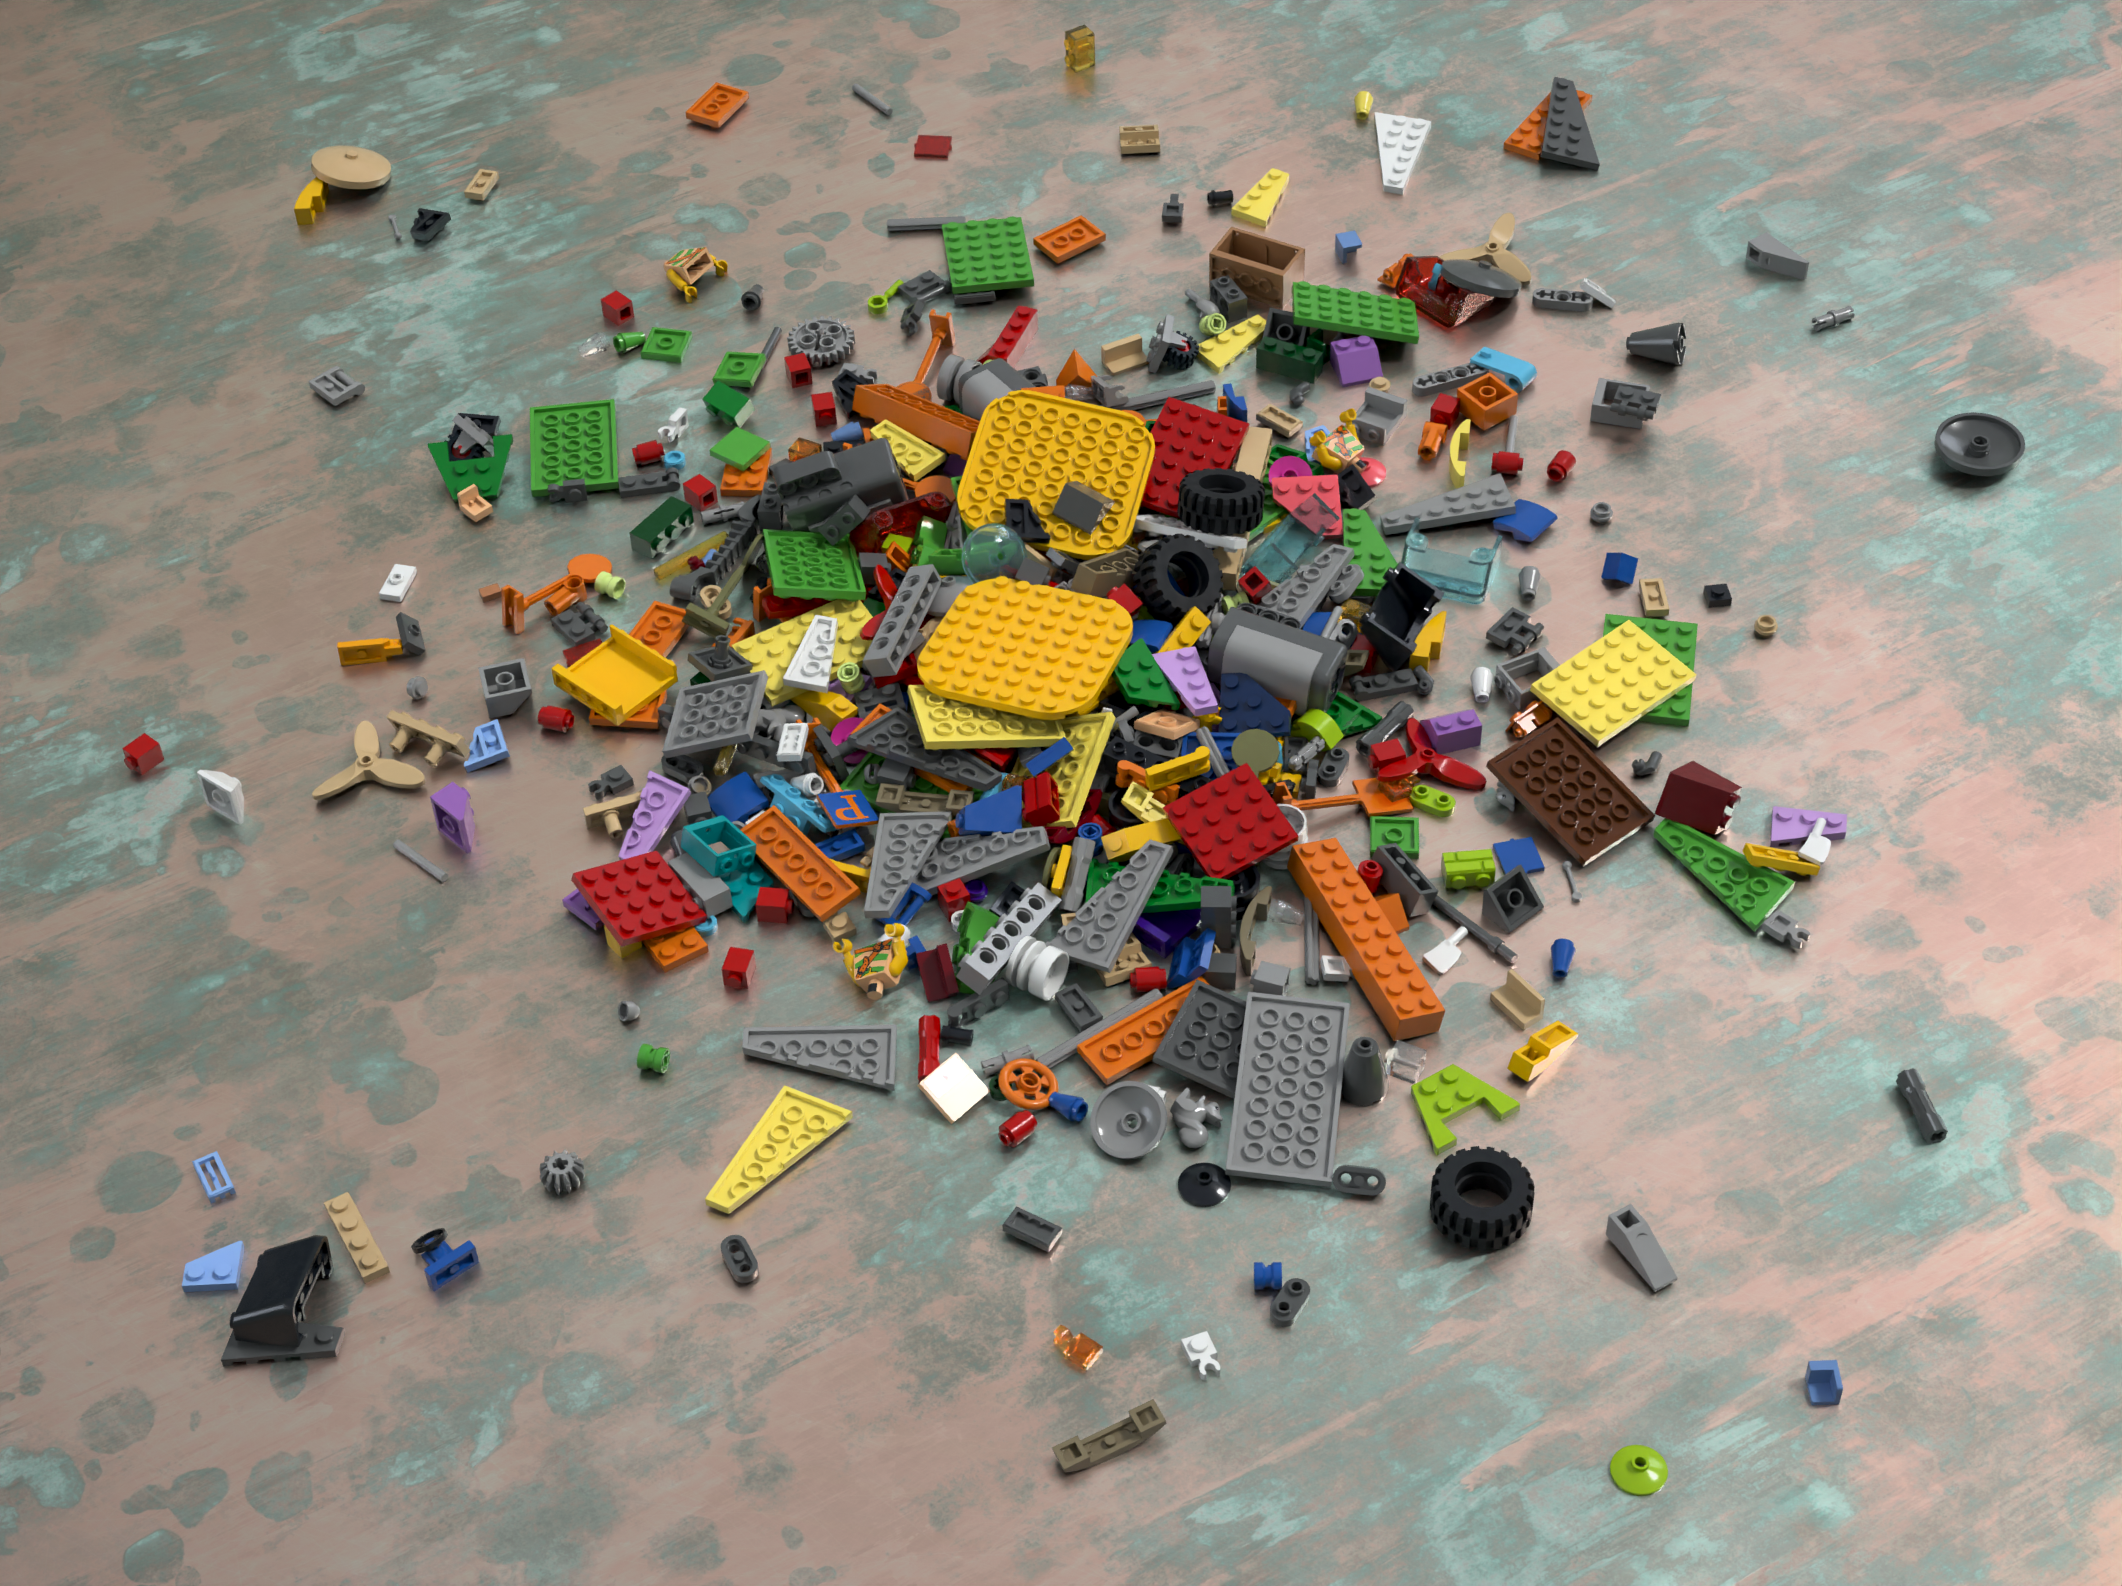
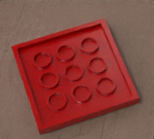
M1247 763L1163 807V813L1207 877L1228 879L1297 842L1299 838Z
M657 850L579 871L572 875L571 881L621 947L706 922V913L694 903L692 895L683 887L682 882Z

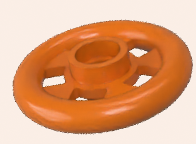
M1026 1058L1012 1060L1005 1064L999 1073L998 1083L1002 1094L1012 1104L1023 1109L1040 1110L1048 1107L1050 1095L1059 1090L1058 1081L1053 1072L1036 1060ZM1020 1069L1022 1074L1017 1077L1013 1071ZM1033 1071L1039 1073L1043 1077L1040 1079V1077ZM1015 1083L1017 1090L1013 1091L1009 1084ZM1041 1086L1048 1088L1047 1094L1039 1092ZM1024 1095L1034 1096L1035 1100L1026 1099Z

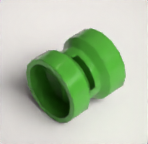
M642 1044L637 1056V1067L643 1070L651 1068L655 1072L665 1073L670 1061L669 1048L660 1047L654 1049L652 1045Z

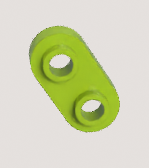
M1416 785L1410 790L1409 800L1412 806L1438 817H1449L1455 812L1456 801L1454 797L1426 785Z

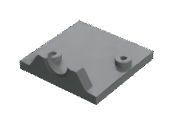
M765 670L680 688L662 750L664 756L670 758L752 741L768 680Z

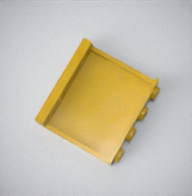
M610 625V638L566 669L560 664H556L551 670L555 686L619 726L678 682L677 666L672 660L666 659L656 650L650 649L640 640L628 635L624 630Z

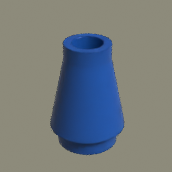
M1557 939L1551 946L1552 974L1556 977L1564 978L1568 975L1569 967L1576 952L1574 943L1568 939Z
M1053 1092L1049 1097V1106L1055 1108L1072 1122L1082 1121L1088 1112V1104L1082 1097L1060 1094L1058 1092Z

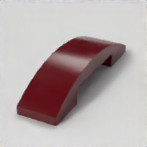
M1101 789L1089 790L1076 827H1045L1049 844L1065 843L1078 836L1079 827L1090 823L1097 811L1102 797Z

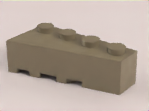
M1125 547L1078 564L1071 589L1086 595L1105 597L1115 586L1119 588L1125 583L1133 593H1136L1133 589V586L1136 585L1133 582V575L1137 573L1134 571V567L1140 555Z

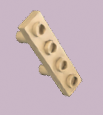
M391 710L387 715V719L398 730L397 735L389 743V746L398 753L403 752V749L412 738L420 739L433 745L424 757V760L428 765L436 768L446 752H452L464 758L470 752V749L465 744V738L458 733H448L440 726L433 727L425 720L413 719L405 712L398 713Z
M642 790L635 794L616 797L610 801L592 804L589 807L583 808L587 829L605 824L611 839L622 837L623 830L619 820L633 816L635 809L638 808Z

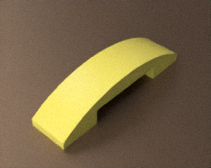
M1466 419L1459 425L1450 444L1449 474L1456 489L1464 486L1466 462L1458 461L1459 449L1468 450L1471 419Z
M1133 781L1122 798L1121 803L1144 823L1167 818L1163 813L1165 805L1152 798L1154 793ZM1183 840L1177 841L1178 843L1185 845Z

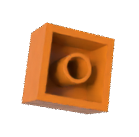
M1490 372L1457 389V398H1460L1459 412L1468 419H1471L1483 431L1515 415L1517 412L1518 393Z

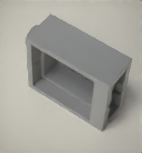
M1599 378L1592 402L1590 421L1642 429L1643 421H1648V419L1640 420L1637 419V416L1627 414L1625 416L1618 415L1617 412L1610 411L1611 405H1605L1604 400H1614L1619 385L1644 391H1650V386Z
M1543 647L1496 665L1494 681L1496 686L1507 695L1509 702L1513 703L1520 711L1525 709L1534 700L1540 702L1541 699L1532 693L1530 688L1522 691L1513 679L1537 670L1542 676H1545L1560 666V664Z

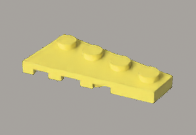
M1272 168L1231 208V215L1266 227L1269 217L1271 218L1274 207L1279 202L1280 195L1283 194L1289 182V174Z
M1257 314L1198 344L1199 353L1197 357L1220 374L1224 371V367L1227 364L1231 365L1235 361V357L1240 353L1244 354L1248 350V346L1256 344L1263 338L1266 320Z
M886 419L870 430L871 437L874 440L886 438L889 441L898 465L913 481L919 480L946 461L945 453Z

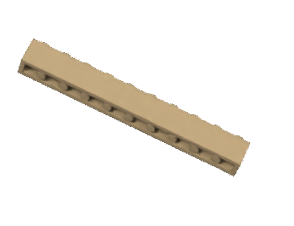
M1249 427L1240 446L1241 449L1236 454L1237 463H1233L1232 469L1237 472H1245L1247 475L1250 474L1255 479H1259L1263 484L1272 449V429ZM1245 531L1244 534L1239 535L1233 534L1235 536L1247 539L1248 544L1250 532ZM1218 546V548L1212 550L1214 552L1212 555L1215 559L1218 558L1220 563L1218 567L1223 573V578L1221 579L1223 590L1236 591L1246 548L1237 549V552L1233 553L1223 551L1224 547Z

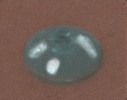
M998 523L985 524L976 528L967 537L962 548V565L967 577L973 584L999 576L1015 579L1024 557L1027 558L1026 547L1021 537L1010 527ZM999 552L1003 555L1002 560H999L997 557Z

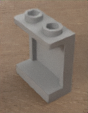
M1368 387L1365 391V402L1356 412V419L1352 421V424H1355L1357 437L1384 446L1406 418L1407 399Z

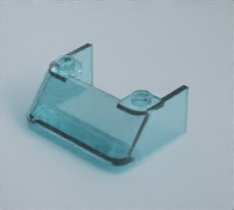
M1314 493L1276 525L1244 563L1241 572L1245 575L1256 566L1270 581L1281 584L1286 579L1290 580L1292 578L1291 575L1298 569L1295 565L1298 559L1312 544L1316 547L1325 538L1322 534L1337 522L1339 517Z
M1415 517L1405 541L1401 563L1444 592L1443 598L1470 604L1484 602L1500 564L1503 536L1498 535L1493 549L1477 548L1470 557L1427 548L1428 538L1419 533L1420 518Z

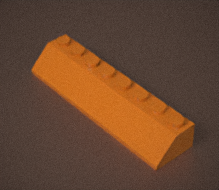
M889 384L856 385L852 410L860 413L861 417L873 418L874 422L878 424L886 419L922 441L930 442L931 446L944 448L947 453L961 455V459L968 460L980 421Z

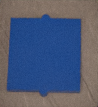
M1532 837L1516 840L1512 838L1510 841L1493 844V849L1504 875L1517 865H1522L1526 874L1544 871L1545 867Z

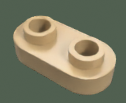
M708 585L701 589L700 598L705 609L711 607L722 589L719 586ZM728 599L719 611L718 617L723 620L729 618L732 614L731 603Z

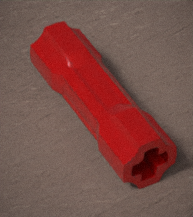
M923 1015L919 1018V1083L940 1066L939 1041L941 1039L940 1018L936 1015Z

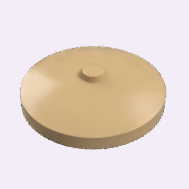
M330 146L315 152L311 159V170L316 177L328 184L347 189H370L381 186L389 180L391 174V165L385 157L362 147Z

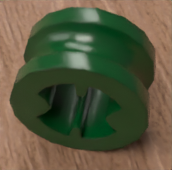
M999 1075L994 1076L989 1082L990 1096L994 1100L1005 1101L1007 1099L1002 1094L1000 1088L996 1089V1087H999Z

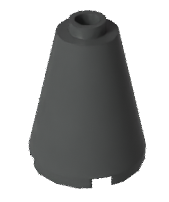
M1673 323L1633 332L1630 337H1627L1626 348L1634 355L1681 365L1684 362L1686 346H1684V339H1686L1684 323Z
M1360 1037L1353 1042L1344 1062L1341 1094L1348 1103L1367 1107L1371 1106L1372 1102L1379 1099L1382 1101L1388 1093L1389 1080L1377 1042L1370 1037Z

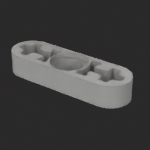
M1539 288L1533 292L1532 303L1538 308L1586 312L1592 309L1593 296L1586 292Z

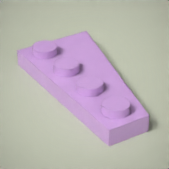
M649 770L648 781L645 788L642 789L638 808L635 809L631 828L627 831L618 856L620 860L654 851L691 795L689 788Z

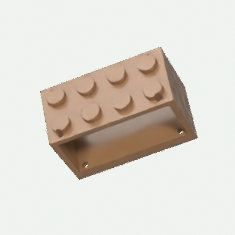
M1231 227L1209 253V286L1211 280L1229 275L1247 298L1283 309L1292 298L1291 289L1293 282L1304 281L1305 249Z

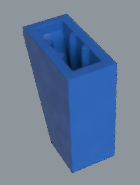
M1016 785L963 807L957 813L955 821L956 828H959V836L980 834L982 837L992 836V832L1001 831L1002 834L1013 833L1016 829H1022V786Z

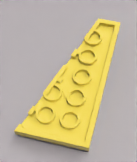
M784 1085L706 1196V1205L730 1214L853 1118L852 1111Z

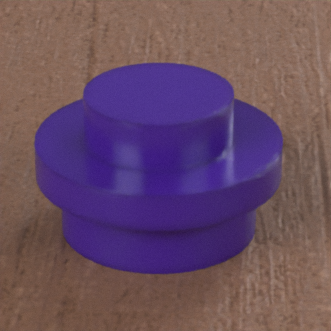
M973 879L967 882L965 887L970 894V902H980L987 897L988 888L983 881Z

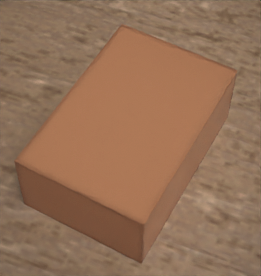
M498 583L478 589L483 603L502 597Z

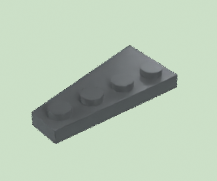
M300 1322L298 1324V1332L303 1333V1339L299 1347L237 1341L232 1331L221 1362L223 1366H231L233 1362L246 1361V1364H255L259 1360L274 1359L275 1362L286 1361L289 1357H300L301 1360L337 1357L345 1331L342 1327Z

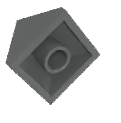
M1269 308L1263 338L1264 336L1306 347L1307 337L1310 336V327L1293 324V312Z
M1078 481L1065 483L1053 510V515L1091 535L1114 505V500Z
M1517 865L1484 890L1482 914L1507 933L1513 931L1544 908L1522 865Z

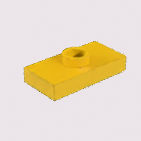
M1068 845L1062 846L1058 864L1054 863L1051 871V878H1054L1051 892L1060 899L1065 888L1071 861L1072 848Z

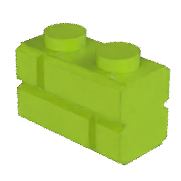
M1492 850L1442 853L1441 871L1445 888L1486 887L1495 882L1496 868Z

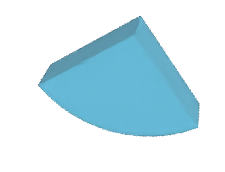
M1436 263L1433 267V275L1428 283V289L1436 290L1442 277L1440 274L1441 264Z

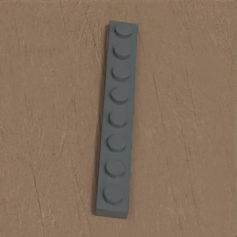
M663 703L657 710L662 726L669 729L675 707ZM753 734L752 741L723 746V748L757 758L758 760L795 771L799 774L805 775L817 772L812 753L804 751L802 761L778 762L777 751L779 742Z

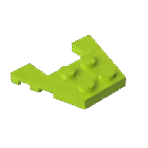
M1454 1064L1411 1086V1095L1420 1117L1424 1120L1426 1132L1432 1140L1433 1149L1437 1155L1457 1145V1138L1444 1124L1485 1103L1500 1121L1520 1111V1103Z

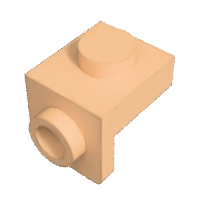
M475 484L457 494L460 510L473 521L477 522L493 513L492 505L479 496L478 487Z

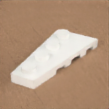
M815 615L783 677L785 686L828 693L838 629L837 618Z

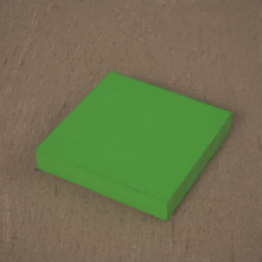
M652 327L642 348L641 359L681 363L692 340V331Z
M726 352L712 379L713 383L715 384L719 380L727 386L753 387L766 361L765 354Z
M735 427L710 449V456L745 471L768 451L771 445L769 441L739 427Z
M1370 816V858L1373 857L1377 846L1397 843L1410 859H1419V818Z

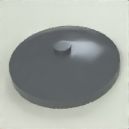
M1450 259L1442 263L1440 270L1442 277L1449 282L1484 295L1503 298L1516 297L1519 295L1522 283L1516 277L1487 261Z
M1976 412L1962 413L1946 419L1938 427L1934 442L1937 454L1946 464L1958 471L1977 476H1995L2013 470L2021 462L2025 450L2024 437L2013 424L1991 414Z

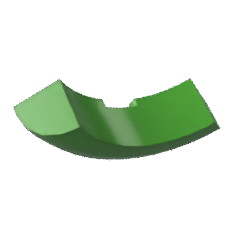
M923 516L918 521L913 544L916 548L913 549L910 563L913 564L912 567L929 565L928 556L938 549H944L948 529L946 523L927 516Z
M998 539L981 545V549L968 552L967 548L938 549L928 556L929 563L934 565L939 576L972 575L988 572L1009 564L1021 542H1009L1006 539Z
M967 902L957 928V932H960L959 944L953 946L952 964L956 965V973L954 974L959 992L973 994L975 991L956 977L961 969L958 964L967 953L970 956L973 954L971 950L979 940L984 942V935L992 926L996 929L997 926L995 924L999 920V917L994 913L971 902Z

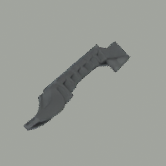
M761 495L754 496L739 509L738 514L742 521L733 520L724 545L721 544L719 551L713 553L712 560H707L705 568L699 567V569L685 576L679 575L674 577L670 585V596L693 602L705 586H718V581L720 579L723 580L725 572H729L730 566L736 563L737 557H741L742 551L748 548L749 542H753L754 536L757 534L755 522L758 519L757 511Z

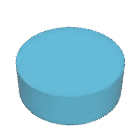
M680 451L666 453L664 456L665 467L667 469L671 467L678 470L682 469L686 465L684 453Z
M712 915L709 919L706 918L705 923L695 925L694 928L702 937L711 936L717 931V919Z

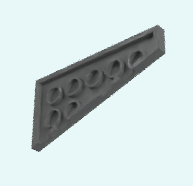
M899 707L848 736V745L984 792L1002 781V774L964 749H925L916 718Z

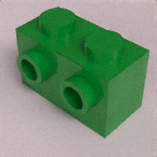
M719 380L702 399L706 405V411L714 417L716 415L721 417L729 426L734 425L741 428L755 411L749 398Z

